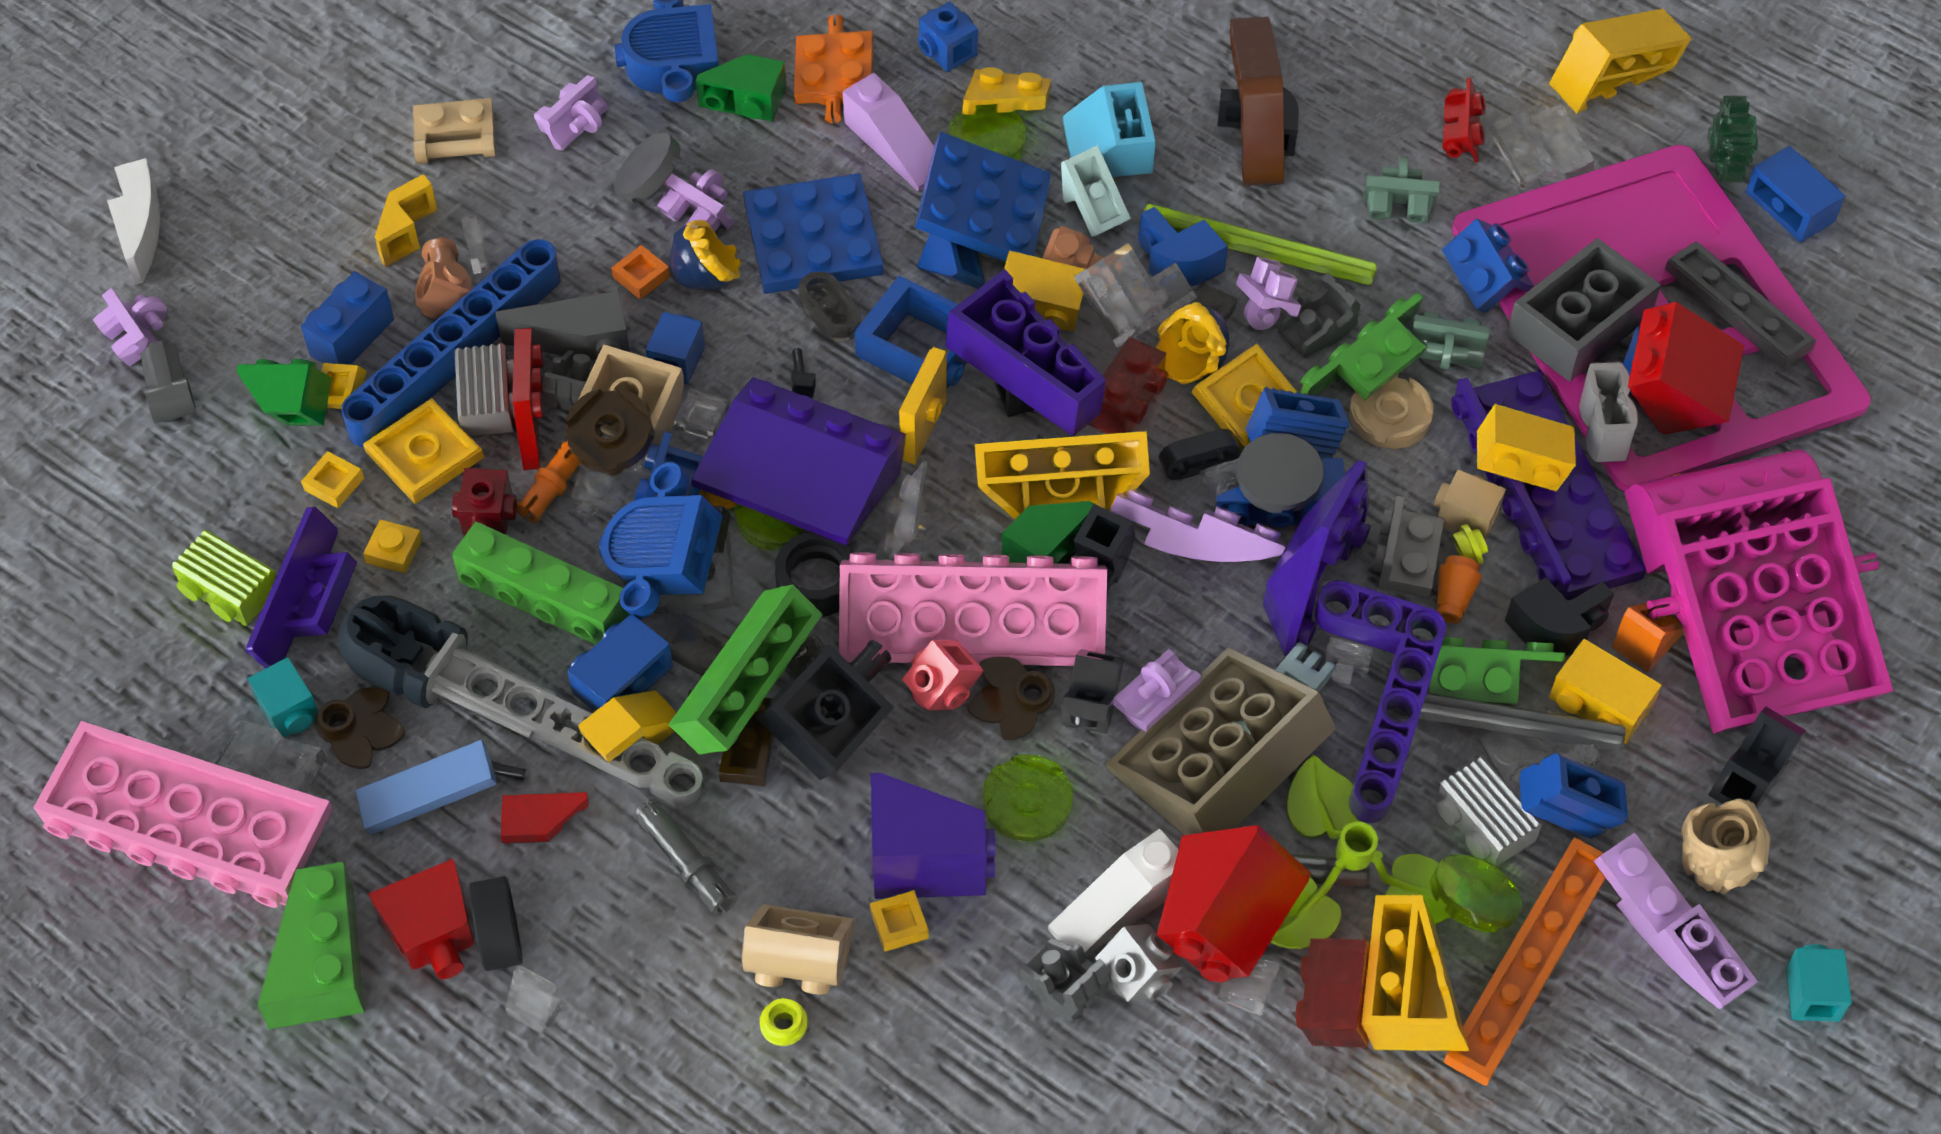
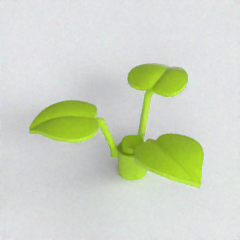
M1315 755L1309 757L1301 766L1291 783L1288 793L1287 816L1294 829L1306 838H1317L1327 832L1330 839H1339L1335 848L1337 861L1319 889L1316 883L1309 878L1308 883L1271 940V943L1289 949H1302L1316 946L1330 938L1339 925L1342 912L1339 904L1326 896V894L1344 868L1359 871L1366 868L1370 862L1374 863L1381 881L1390 885L1385 895H1422L1435 926L1466 908L1470 903V897L1460 881L1449 870L1424 855L1405 854L1397 857L1393 862L1390 876L1383 864L1382 852L1376 850L1378 845L1376 831L1369 824L1359 821L1351 813L1349 799L1354 784L1340 773L1328 767Z

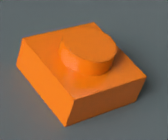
M642 245L611 267L613 278L640 300L670 278L669 266Z

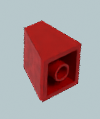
M1678 302L1645 309L1640 324L1628 388L1657 430L1664 435L1727 423L1730 421L1744 345Z
M1260 825L1183 835L1157 935L1173 948L1175 954L1185 958L1200 971L1202 977L1209 981L1222 983L1231 978L1249 977L1308 883L1311 872Z

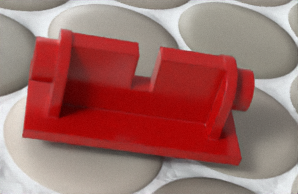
M1471 77L1467 78L1465 90L1455 88L1450 90L1449 94L1445 96L1444 121L1447 125L1443 127L1442 148L1447 156L1451 158H1457L1462 153L1471 152L1474 162H1478L1479 145H1484L1485 142L1480 116L1485 115L1486 105L1483 93L1476 92Z

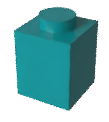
M288 657L247 678L258 705L280 740L290 734H297L306 730L311 723L315 722L318 710L313 696Z
M1810 944L1802 948H1796L1785 968L1792 1020L1840 1022L1852 1003L1845 950L1828 949V947L1821 944Z

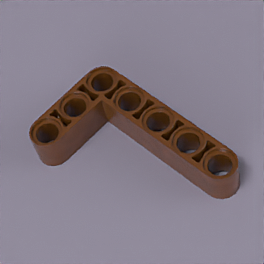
M1269 16L1230 19V42L1241 102L1243 185L1284 184L1283 80Z

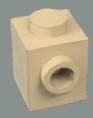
M1457 470L1451 484L1442 483L1434 502V506L1440 508L1438 517L1445 518L1443 528L1456 533L1461 531L1460 526L1468 524L1471 531L1478 528L1486 541L1499 515L1506 489L1488 482L1481 476Z

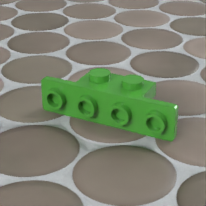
M1417 292L1407 301L1404 298L1398 299L1387 310L1386 318L1379 323L1375 320L1369 322L1359 332L1358 340L1351 345L1347 342L1340 345L1329 357L1330 362L1321 368L1319 365L1312 367L1300 381L1303 385L1300 394L1306 393L1309 396L1312 394L1316 396L1341 376L1365 401L1422 356L1426 346L1404 326L1415 316L1424 297Z
M1444 637L1427 693L1480 702L1518 704L1520 660L1565 662V653L1553 652V643L1527 642L1526 651L1509 650V641L1482 639V648L1464 647L1465 638Z

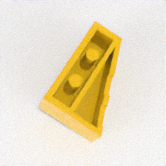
M1664 9L1582 23L1574 32L1573 40L1549 84L1577 114L1587 109L1586 103L1600 95L1606 100L1616 96L1617 91L1615 88L1630 81L1637 86L1675 68L1692 38Z
M1375 895L1361 1023L1374 1050L1469 1051L1436 926L1423 896Z

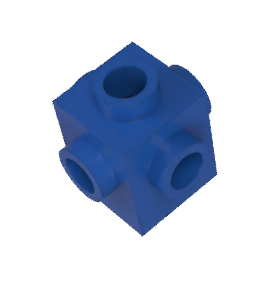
M949 1L937 9L930 10L919 18L918 44L925 56L932 57L946 72H949L978 56V28L967 13L961 12Z

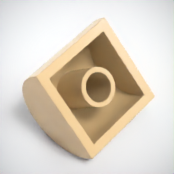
M603 344L579 399L590 391L597 389L605 392L609 390L616 391L615 388H622L633 392L645 403L649 411L655 431V436L651 443L660 445L664 431L671 432L680 408L684 387L682 368ZM616 422L614 425L609 426L605 423L600 428L603 433L615 436L618 434L617 428L620 424Z
M762 904L745 926L742 952L743 970L756 973L755 983L762 986L780 987L783 985L784 978L802 980L801 989L804 992L819 995L828 994L830 992V985L839 986L842 981L850 949L854 918Z

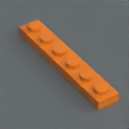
M1575 837L1573 838L1463 1025L1469 1051H1448L1443 1063L1487 1087L1606 880V877L1594 863L1599 856L1604 854L1603 852Z

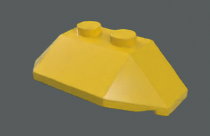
M1147 431L974 444L978 488L1014 520L1028 506L1091 501L1111 511L1116 496L1120 492L1128 495L1130 489L1136 490L1150 475Z

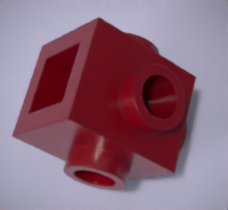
M464 468L460 492H454L452 499L453 518H459L463 535L467 534L475 521L506 535L508 521H514L517 514V497L513 495L508 470Z

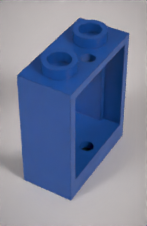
M898 276L855 330L856 357L913 384L924 359L887 342L907 315L947 333L949 311L958 304L904 277ZM951 350L947 354V388L950 385L955 386L959 382L967 361Z

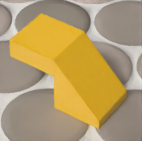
M424 174L388 193L375 234L380 259L385 267L420 249L414 222L438 210L432 183Z
M654 690L613 697L582 721L578 727L581 734L609 763L641 737L657 745L675 732L668 724L677 712Z

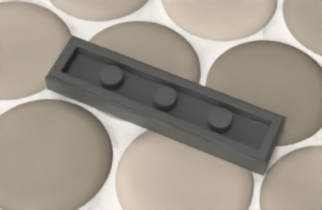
M1697 241L1667 260L1666 271L1784 370L1814 349L1816 340Z

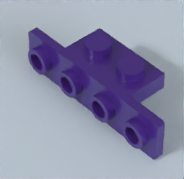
M315 506L307 507L246 645V652L265 669L285 659L294 637L328 634L357 565V561L348 552L329 554L337 537L338 528Z

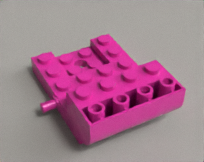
M1798 449L1634 484L1624 491L1647 574L1666 570L1671 585L1670 597L1647 601V610L1654 609L1648 613L1649 617L1656 619L1676 614L1680 620L1713 735L1752 726L1765 706L1783 717L1831 706H1842L1869 700L1893 691L1859 577V573L1878 570L1879 560L1870 562L1878 557L1875 552L1853 556L1830 477L1822 479L1815 461L1807 452ZM1788 656L1795 657L1802 663L1804 671L1800 680L1792 679L1785 672L1784 662Z

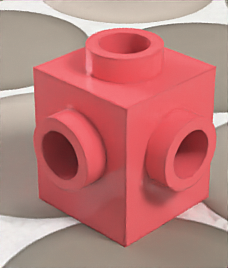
M932 640L926 648L914 656L911 661L912 667L902 680L913 692L912 697L914 701L924 709L954 710L966 702L970 696L969 690L984 670L958 640Z

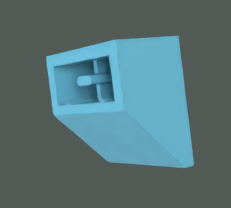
M1142 82L1102 86L1063 116L1062 122L1070 158L1098 145L1112 177L1153 173L1155 137Z

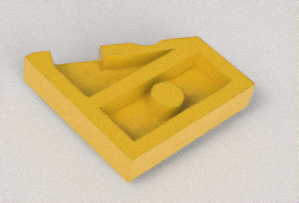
M986 67L981 70L975 69L963 99L962 114L973 115L975 114L976 105L996 104V111L998 113L1016 110H1045L1050 96L1052 79L1042 78L1039 74L1031 72L1020 75L1004 73L1001 69Z

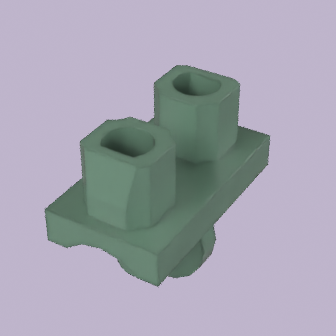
M1400 156L1398 167L1383 166L1382 176L1367 175L1366 184L1363 188V200L1367 201L1369 218L1378 220L1390 219L1392 203L1407 204V221L1427 223L1432 206L1435 205L1439 194L1440 181L1422 180L1423 170L1408 168V157Z
M1424 311L1422 315H1415L1412 334L1426 346L1425 351L1419 358L1440 361L1441 369L1448 370L1450 363L1482 368L1490 327L1482 326L1480 320L1465 318L1463 321L1457 322L1445 320L1438 313Z

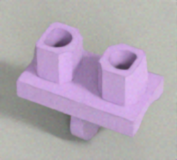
M586 75L577 85L568 83L560 90V100L552 107L543 106L534 114V119L540 131L549 136L554 149L563 151L585 130L594 133L602 126L600 116L609 108L598 93L595 77Z
M714 169L708 170L703 175L694 172L690 177V182L696 185V187H693L674 174L670 175L664 183L667 190L657 205L665 216L678 222L688 207H691L695 212L686 224L693 220H706L712 226L714 232L719 226L727 231L735 221L725 214L724 205L714 200V198L723 201L728 194L725 189L721 188L723 184L722 174Z
M1257 257L1251 275L1239 273L1236 285L1250 298L1244 309L1245 320L1251 327L1257 330L1271 328L1280 317V307L1291 316L1296 317L1301 308V305L1292 297L1298 279L1294 275L1282 271L1284 266L1280 262L1263 257Z
M110 288L102 295L108 307L97 315L93 321L102 333L111 340L124 330L127 332L112 344L111 348L123 362L132 366L141 359L140 353L147 348L148 344L157 342L149 328L157 331L163 327L162 320L167 314V307L156 296L145 298L144 295H138L134 298L135 305L130 302H123L116 291Z
M1168 649L1157 660L1148 662L1142 668L1141 674L1114 697L1113 705L1124 713L1126 720L1139 731L1143 729L1147 732L1201 683L1202 676L1198 672L1186 667L1175 653Z

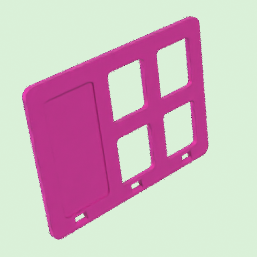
M1674 145L1480 206L1459 213L1454 218L1452 232L1455 237L1476 218L1491 225L1497 223L1502 226L1511 238L1509 243L1511 249L1528 265L1529 272L1527 275L1534 287L1596 238H1599L1663 286L1678 281L1665 270L1667 260L1697 241L1725 265L1734 264L1738 266L1758 293L1816 340L1814 349L1803 356V359L1826 389L1828 395L1757 419L1749 418L1734 398L1730 421L1715 425L1718 429L1716 433L1645 457L1636 455L1633 449L1630 448L1626 461L1601 462L1614 484L1622 491L1627 490L1634 484L1671 477L1679 473L1685 474L1704 470L1859 417L1868 410L1871 402L1869 392L1695 151L1688 146ZM1516 287L1498 302L1509 321L1514 302L1527 293ZM1659 290L1655 307L1669 304L1661 290ZM1733 326L1721 330L1744 345L1742 356L1760 351L1758 347ZM1530 352L1586 439L1588 427L1580 415L1579 402L1587 373L1582 372L1569 382Z

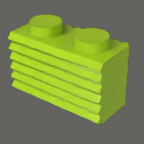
M203 530L202 535L197 536L196 541L191 543L190 548L185 549L184 554L180 555L178 560L174 561L172 565L178 580L176 586L184 596L195 602L201 598L210 605L211 609L221 619L230 622L234 618L244 626H247L262 610L276 579L274 569L208 530Z

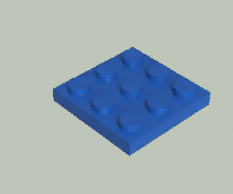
M940 131L935 141L914 228L1005 262L1009 251L1034 256L1051 173Z
M861 173L743 191L745 210L764 294L884 275L883 262Z

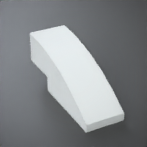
M146 158L114 167L123 196L107 200L122 251L135 285L144 282L150 269L158 244L160 229L159 199Z

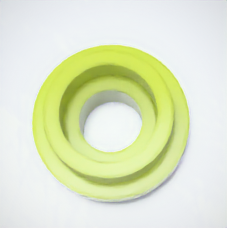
M1468 524L1460 526L1461 531L1452 534L1458 554L1475 560L1479 565L1483 564L1482 554L1487 553L1488 548L1482 533L1478 528L1471 531Z
M786 998L774 1000L761 1013V1032L765 1039L772 1044L778 1046L792 1045L798 1042L806 1033L808 1026L807 1014L804 1008L793 1000ZM781 1019H788L793 1023L787 1029H778L775 1025Z

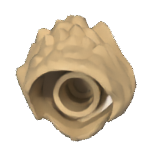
M1735 799L1716 807L1714 803H1708L1692 809L1687 815L1681 831L1683 838L1682 864L1688 876L1694 874L1695 882L1698 886L1703 887L1706 891L1714 890L1725 895L1737 886L1745 887L1751 880L1757 879L1759 872L1764 871L1765 866L1768 864L1771 837L1761 814L1753 802Z

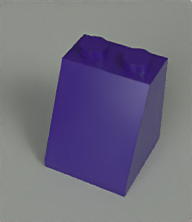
M871 773L872 858L875 899H886L913 890L917 898L986 895V878H995L996 848L995 828L986 829L985 811L882 773Z

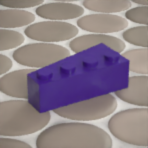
M1005 269L949 311L945 347L1068 434L1075 436L1101 414L1106 379L1074 344L1068 345L1061 338L1058 326L1051 319L1045 320L1035 309V301L1026 292L1020 293L1013 285V277Z

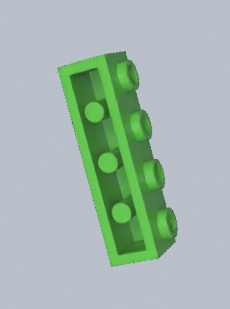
M476 521L452 553L460 583L595 645L602 640L605 632L612 625L621 623L630 615L620 605L619 599L623 590L622 587Z
M793 584L763 591L668 725L698 754L727 751L736 742L742 729L754 712L761 706L765 696L777 679L784 673L788 663L800 646L807 640L811 630L823 614Z

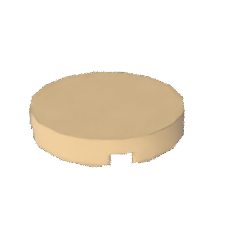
M1397 375L1366 401L1354 391L1350 402L1349 418L1353 429L1365 441L1377 447L1399 449L1410 447L1424 438L1431 428L1434 405L1429 392L1419 382L1411 378L1407 381L1398 378Z

